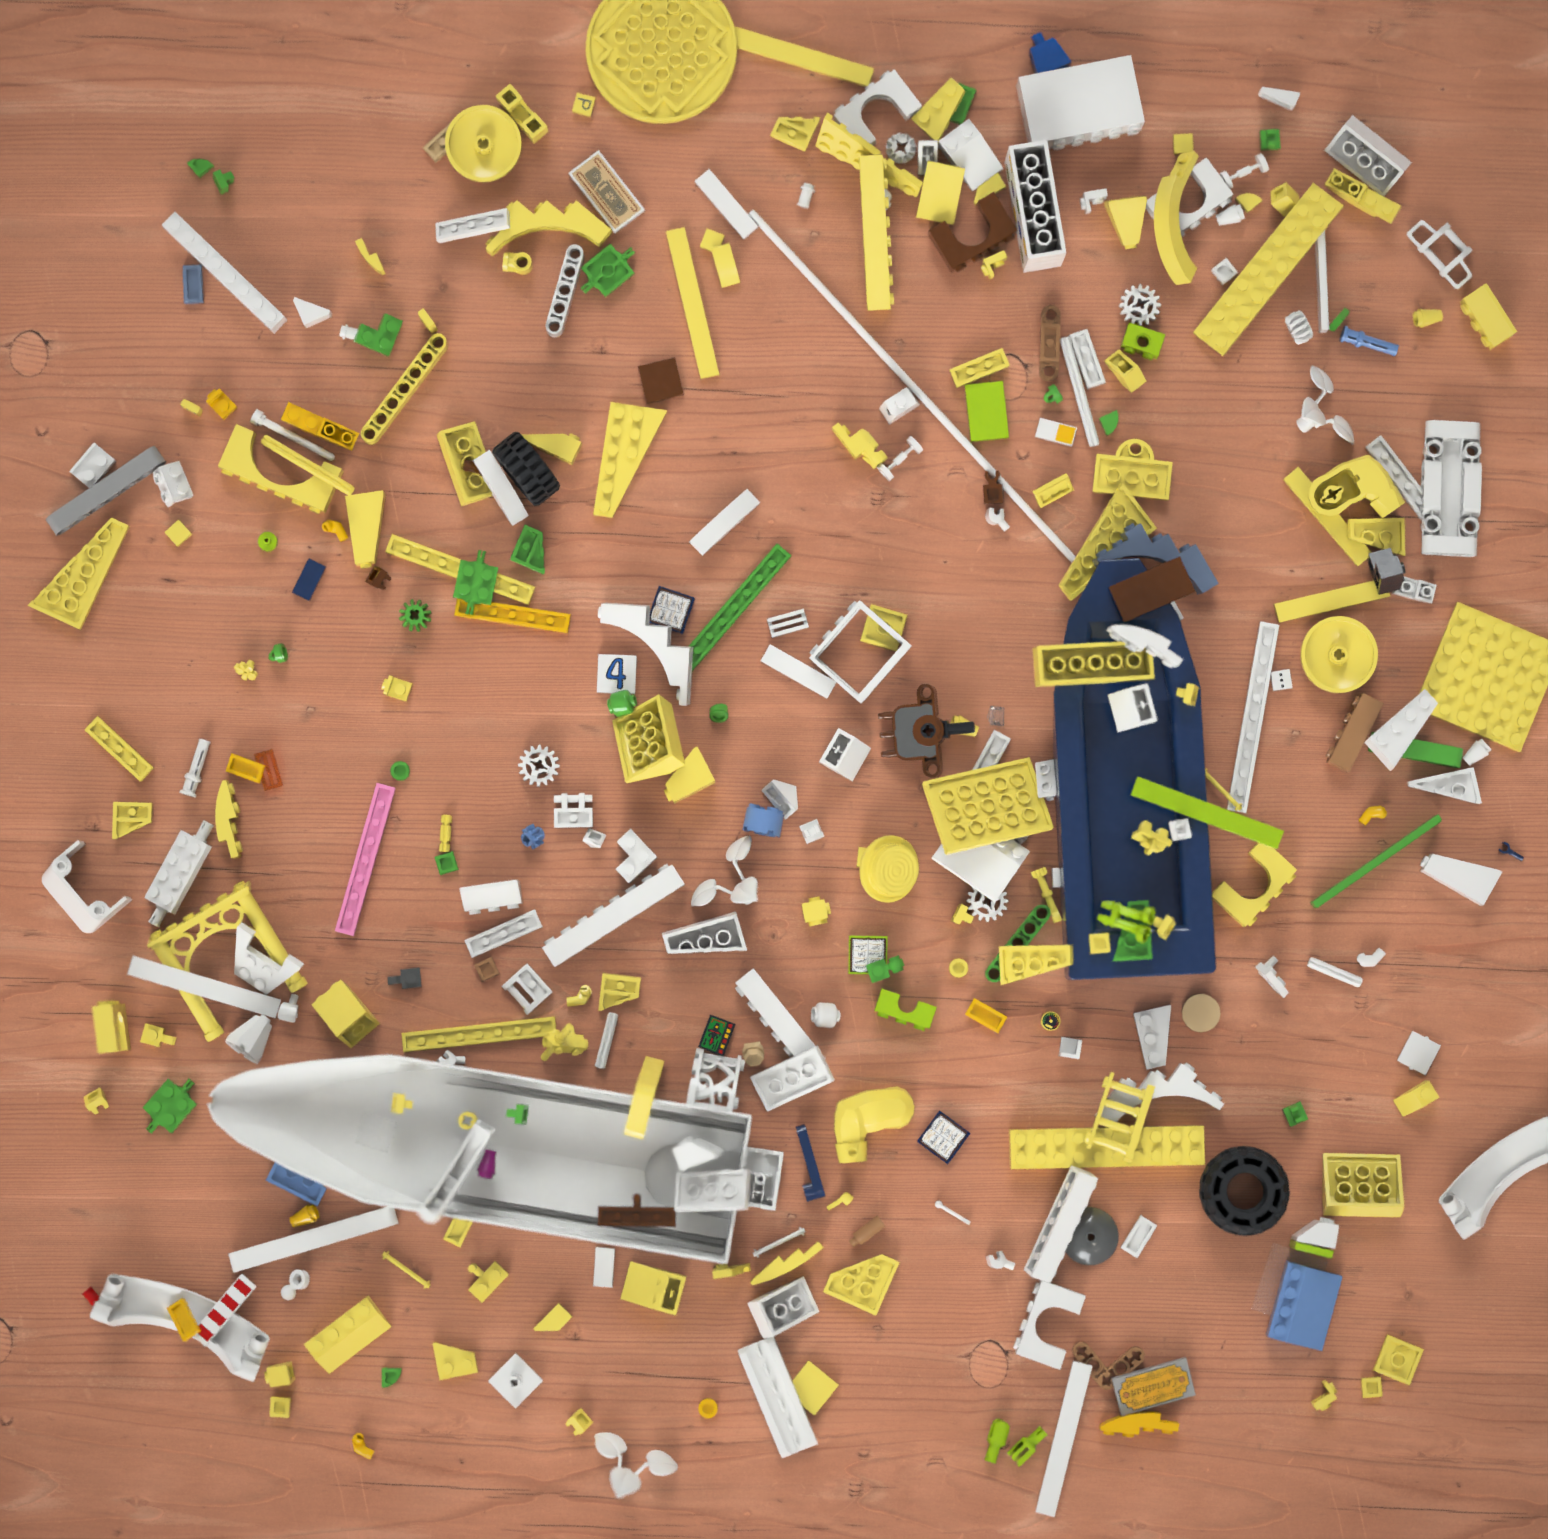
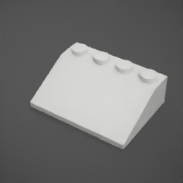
M1011 839L945 855L941 843L931 859L993 902H996L1030 851Z

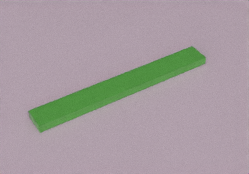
M779 544L773 547L688 646L693 647L692 671L791 558L792 555Z
M1438 814L1434 815L1310 902L1313 908L1320 907L1441 822V817Z

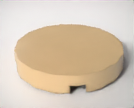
M1205 994L1191 996L1183 1004L1182 1008L1184 1023L1191 1030L1197 1032H1206L1214 1028L1219 1022L1221 1015L1220 1007L1216 1000Z

